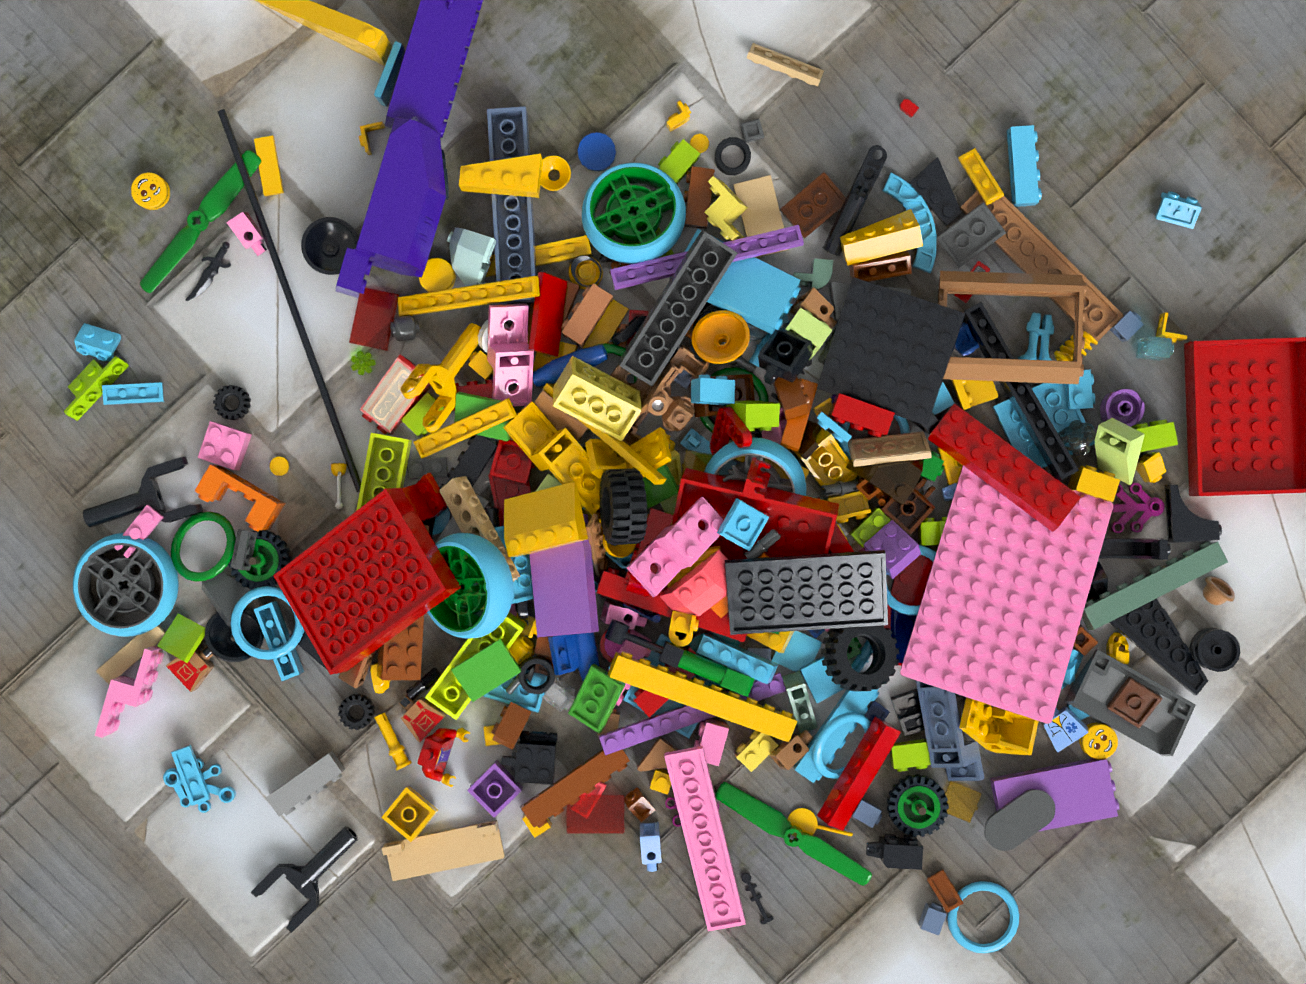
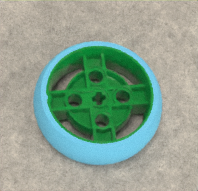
M624 163L603 172L587 190L582 205V224L592 245L604 256L625 264H635L657 259L667 253L680 238L686 219L685 201L677 184L662 170L644 163ZM631 183L645 184V185L652 186V187L656 188L657 190H655V191L652 192L651 190H649V189L646 188V187H643V186H640V185H630V184H631ZM611 191L612 195L607 202L605 214L595 218L596 209L600 201ZM629 196L628 199H622L621 197ZM648 204H655L654 207H647ZM672 209V218L669 225L657 237L655 232L661 223L663 213ZM615 219L620 220V222L617 224L612 223V221ZM641 227L646 228L643 232L638 231ZM616 235L622 240L637 242L638 244H623L610 239V237Z
M456 533L444 537L435 545L461 588L427 613L438 627L453 636L468 639L485 636L494 631L505 620L511 608L513 579L509 565L499 549L481 536L470 533Z

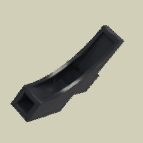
M1104 538L1098 559L1168 560L1171 547L1168 540L1164 538Z

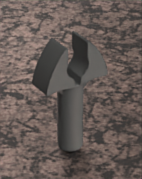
M534 666L529 673H525V679L532 680ZM518 675L506 688L507 693L512 694L519 686Z

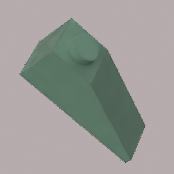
M797 671L782 676L794 717L797 720L799 733L801 734L805 730L817 729V722L801 672Z

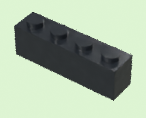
M471 436L467 443L469 445L466 452L462 451L457 459L459 461L456 468L452 467L447 474L449 479L446 484L453 478L466 476L473 488L498 445L484 436ZM442 483V484L440 485V489H441L443 486H445L446 484H443V483Z

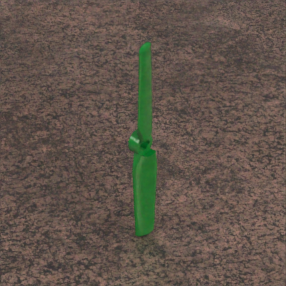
M246 150L242 154V158L249 177H251L262 161L253 151ZM236 162L204 196L198 210L188 215V225L177 233L141 280L140 286L145 292L152 293L194 246L201 231L208 227L209 221L212 222L221 216L244 187ZM196 218H199V219H200V221H201L200 224H197V223H196V221H195Z
M723 782L718 787L715 794L716 799L768 834L784 838L788 846H798L806 855L861 886L866 885L871 880L872 873L820 838L802 832L798 826H791L790 821L778 810L727 782ZM796 833V837L798 839L793 838V840H791L790 834Z

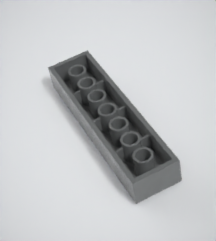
M701 230L617 362L618 365L650 386H653L738 253Z

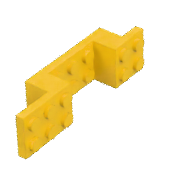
M533 401L528 403L503 428L540 471L549 469L562 485L576 481L583 514H588V521H590L593 514H598L599 522L601 523L599 505L601 479L591 473L587 452L566 428L557 431Z

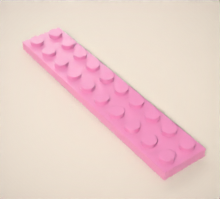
M703 746L667 752L664 754L707 929L708 931L746 925Z

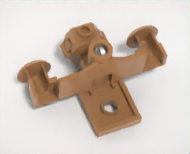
M682 344L653 386L637 378L636 382L629 383L626 378L631 373L617 365L610 376L639 390L642 408L622 441L630 446L643 438L636 432L638 431V426L648 413L656 416L662 415L663 427L670 432L683 430L694 415V403H691V399L686 395L671 396L670 384L678 373L681 374L683 370L692 375L690 381L699 378V375L706 373L709 362L705 360L701 362L694 357L695 355L690 349Z

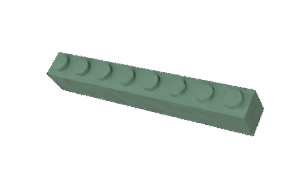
M1205 541L1199 544V549L1195 551L1189 549L1182 553L1183 557L1179 559L1177 557L1171 558L1166 561L1167 565L1160 567V565L1155 566L1149 570V574L1145 576L1143 574L1137 575L1132 578L1133 582L1119 584L1116 586L1117 590L1111 593L1110 591L1103 592L1099 595L1100 598L1095 601L1093 599L1086 601L1082 619L1087 629L1095 630L1228 563L1218 541Z

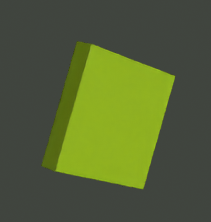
M178 613L157 646L188 663L203 640L206 628Z

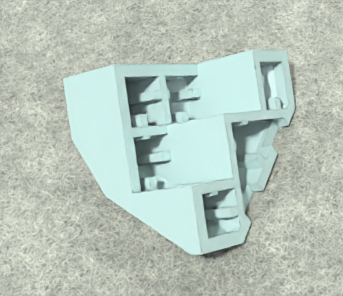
M455 227L454 232L451 231L447 242L450 243L449 249L453 270L465 286L485 284L484 279L491 264L489 259L496 240L473 231Z

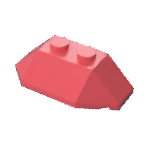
M718 549L660 594V598L673 611L696 616L702 615L727 595L725 560H728V558Z

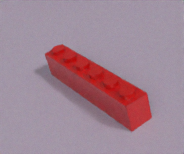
M877 717L873 719L817 814L821 820L829 826L844 830L901 731Z

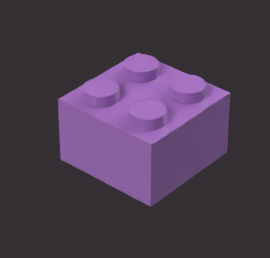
M893 520L864 544L865 551L885 550L886 574L892 579L921 554L919 544Z
M496 760L469 786L467 791L495 818L522 791L523 786L519 782H514L515 778Z

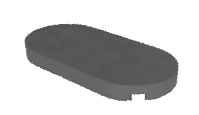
M1029 789L993 813L985 823L984 835L988 843L997 850H1012L1047 826L1053 820L1056 810L1052 797L1045 791Z

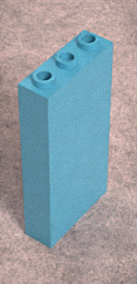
M697 229L684 252L689 251L700 234V229ZM756 257L732 262L707 302L722 310L737 313L747 323L772 335L775 329H780L784 313H789L793 305L791 304L792 299L798 297L802 288L799 287L800 279Z

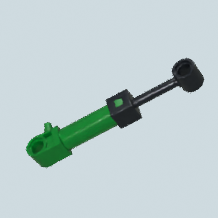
M614 619L611 620L605 635L606 639L620 645L623 644L624 640H628L659 653V661L675 668L679 667L748 697L755 681L754 678L684 650L683 647H678L671 642L665 641L663 646L629 633L630 626Z

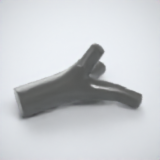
M742 356L734 360L737 363L731 364V367H742L752 373L757 367L746 361Z
M732 465L733 470H728V473L732 475L722 479L723 482L728 480L746 482L748 474L740 472L735 465Z

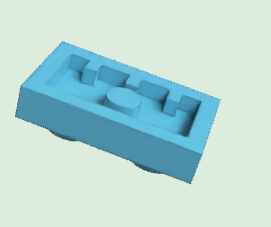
M1169 191L1168 194L1162 192V200L1155 218L1193 229L1202 209L1198 200L1193 197H1187L1186 199L1179 197L1180 195L1175 192Z

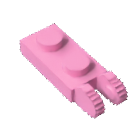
M146 505L123 536L144 540L163 519V516L150 505ZM117 545L114 548L120 550L123 546ZM130 546L125 551L124 556L129 558L137 548Z

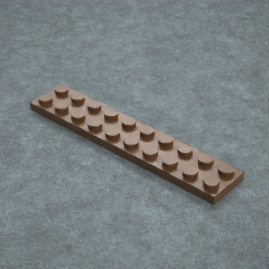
M976 191L960 209L965 214H968L984 202L979 192ZM1005 196L986 205L1006 231V234L994 243L1024 273L1083 275ZM1083 275V283H1087L1086 295H1083L1084 310H1086L1085 322H1082L1083 331L1089 333L1098 342L1124 315ZM1049 297L1075 323V298Z

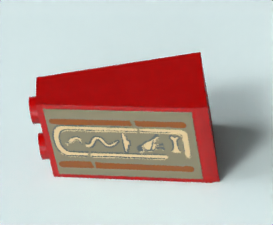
M401 354L360 408V411L363 412L362 417L370 423L372 421L377 423V429L385 435L387 432L393 434L402 423L401 419L421 400L431 387L428 382L420 395L411 399L404 397L400 391L401 386L416 365Z

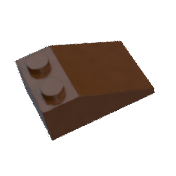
M752 374L725 375L727 380H735V401H755ZM710 376V378L716 379V376ZM694 403L695 418L717 416L719 408L726 407V405Z

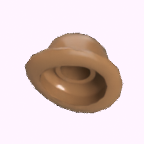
M1214 576L1205 578L1207 584L1203 589V596L1209 603L1217 606L1222 605L1226 601H1234L1235 593L1228 583Z

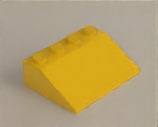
M576 481L504 500V540L508 557H519L588 540Z

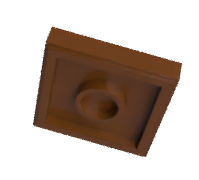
M1129 676L1109 702L1107 708L1140 729L1163 698Z

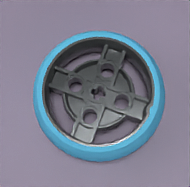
M117 533L100 539L91 545L81 556L73 576L74 599L83 617L98 630L123 637L141 635L157 627L173 609L178 595V574L170 555L157 542L150 538L144 540L132 539L130 536H123L124 533ZM117 545L131 546L138 549L135 555L129 558L121 556L110 560L104 556L106 552ZM136 564L141 568L139 574H136L134 571ZM154 564H156L161 577L160 596L154 592L155 578L151 571ZM109 568L112 569L114 573L112 578H109L107 575V571ZM92 574L97 577L96 589L101 600L98 605L93 598L91 590ZM128 581L127 585L129 588H124L125 584L123 582ZM140 591H142L145 595L143 601H141L138 598V593ZM113 595L116 596L118 599V603L116 605H114L111 601ZM140 609L148 614L144 619L133 623H122L114 620L118 613H133Z

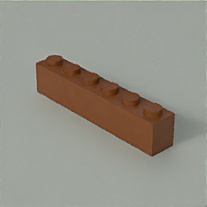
M602 749L557 780L553 785H550L521 805L520 808L534 828L536 826L540 828L548 822L547 818L552 815L556 817L564 811L563 807L567 804L573 805L578 802L580 795L583 793L589 794L595 790L597 783L600 781L604 783L612 777L610 774L616 770L620 772L628 766L626 763L630 760L623 749L605 755Z

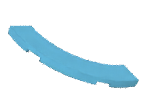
M890 173L882 191L895 198L906 211L912 210L920 225L923 243L922 247L916 248L915 260L912 266L930 274L937 250V234L932 214L924 199L908 182Z

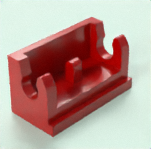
M755 457L752 458L742 495L764 500L770 474L761 471L760 468L770 469L771 465L769 463L756 460Z

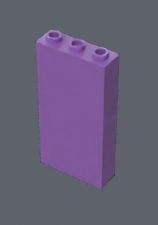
M583 514L585 526H587L589 523L588 514ZM589 540L531 553L530 565L537 637L598 632L593 563Z
M1091 758L990 778L996 811L1029 789H1039L1052 797L1056 808L1053 820L1040 831L1118 816L1119 803L1114 797L1113 791H1116V787L1110 776V772H1112L1111 763L1107 759Z

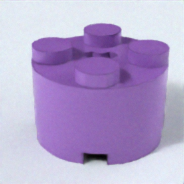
M1120 389L1108 393L1100 405L1101 419L1104 422L1114 418L1130 427L1142 419L1145 411L1144 402L1138 393L1130 389ZM1120 406L1125 409L1124 412L1120 410Z

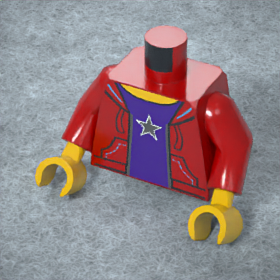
M439 728L434 734L425 738L417 764L422 766L425 777L438 782L441 781L449 787L454 786L449 784V780L451 778L456 779V777L448 773L443 775L455 738L457 737L463 742H468L469 740L464 735L470 734L469 731L464 728H459L457 731L456 729Z

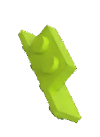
M115 356L103 368L98 361L93 359L68 386L76 398L64 410V413L78 421L102 396V385H112L129 367L128 363Z

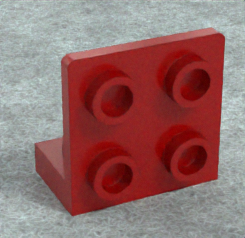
M431 472L425 474L416 484L402 488L421 521L438 517L448 507L439 491L440 487Z

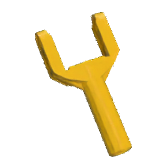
M470 323L440 364H417L401 386L400 391L407 399L420 395L428 382L436 394H439V397L423 417L422 425L427 432L437 431L455 407L457 392L454 377L479 344L478 334L481 327L474 323ZM446 406L443 410L438 411L441 407Z

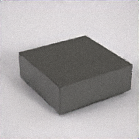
M760 119L741 123L746 143L764 139Z

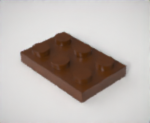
M823 172L786 203L780 211L792 226L799 225L802 238L805 239L842 208L846 197L826 173Z

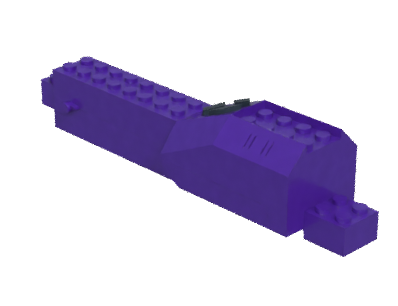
M483 0L420 1L386 115L385 126L392 129L356 249L347 248L336 284V292L356 298L359 297L360 293L364 294L367 280L364 277L365 275L369 276L372 266L401 275L422 278L445 199L448 200L449 198L444 150L441 149L440 138H443L447 125L444 119L448 120L452 104L449 101H454L458 87L455 83L459 84L463 70L460 64L464 66L469 50L465 46H470L474 30H471V28L475 29L480 13L477 11H480Z

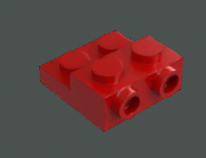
M499 440L489 475L527 485L532 468L534 469L535 464L514 440Z

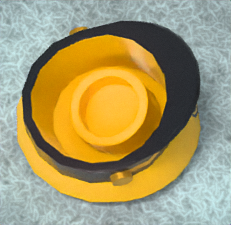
M581 255L576 257L570 264L569 277L572 283L580 285V289L585 290L587 286L591 287L593 283L597 286L599 285L603 277V270L595 258Z

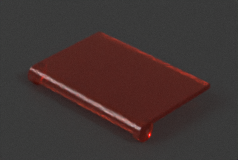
M365 288L364 294H359L349 343L387 351L391 335L390 322L394 320L399 295Z
M580 795L578 802L573 805L567 804V834H624V795Z

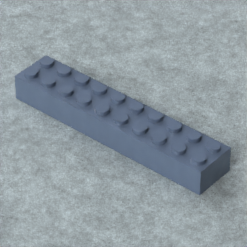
M526 106L487 109L490 161L530 155ZM492 194L494 239L496 240V282L537 276L533 198ZM535 297L499 302V304L532 303L535 301Z

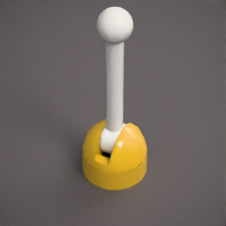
M331 463V472L337 477V503L335 507L342 509L341 476L346 472V463Z

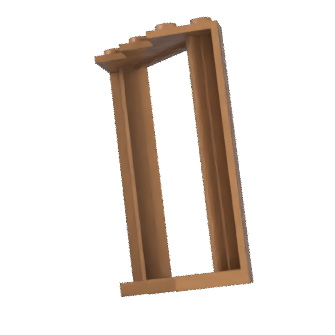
M940 271L938 304L947 307V294L1075 298L1074 351L1072 361L951 357L944 379L1079 384V378L1083 377L1084 374L1081 351L1085 346L1082 322H1085L1086 319L1083 295H1086L1087 283H1083V275Z

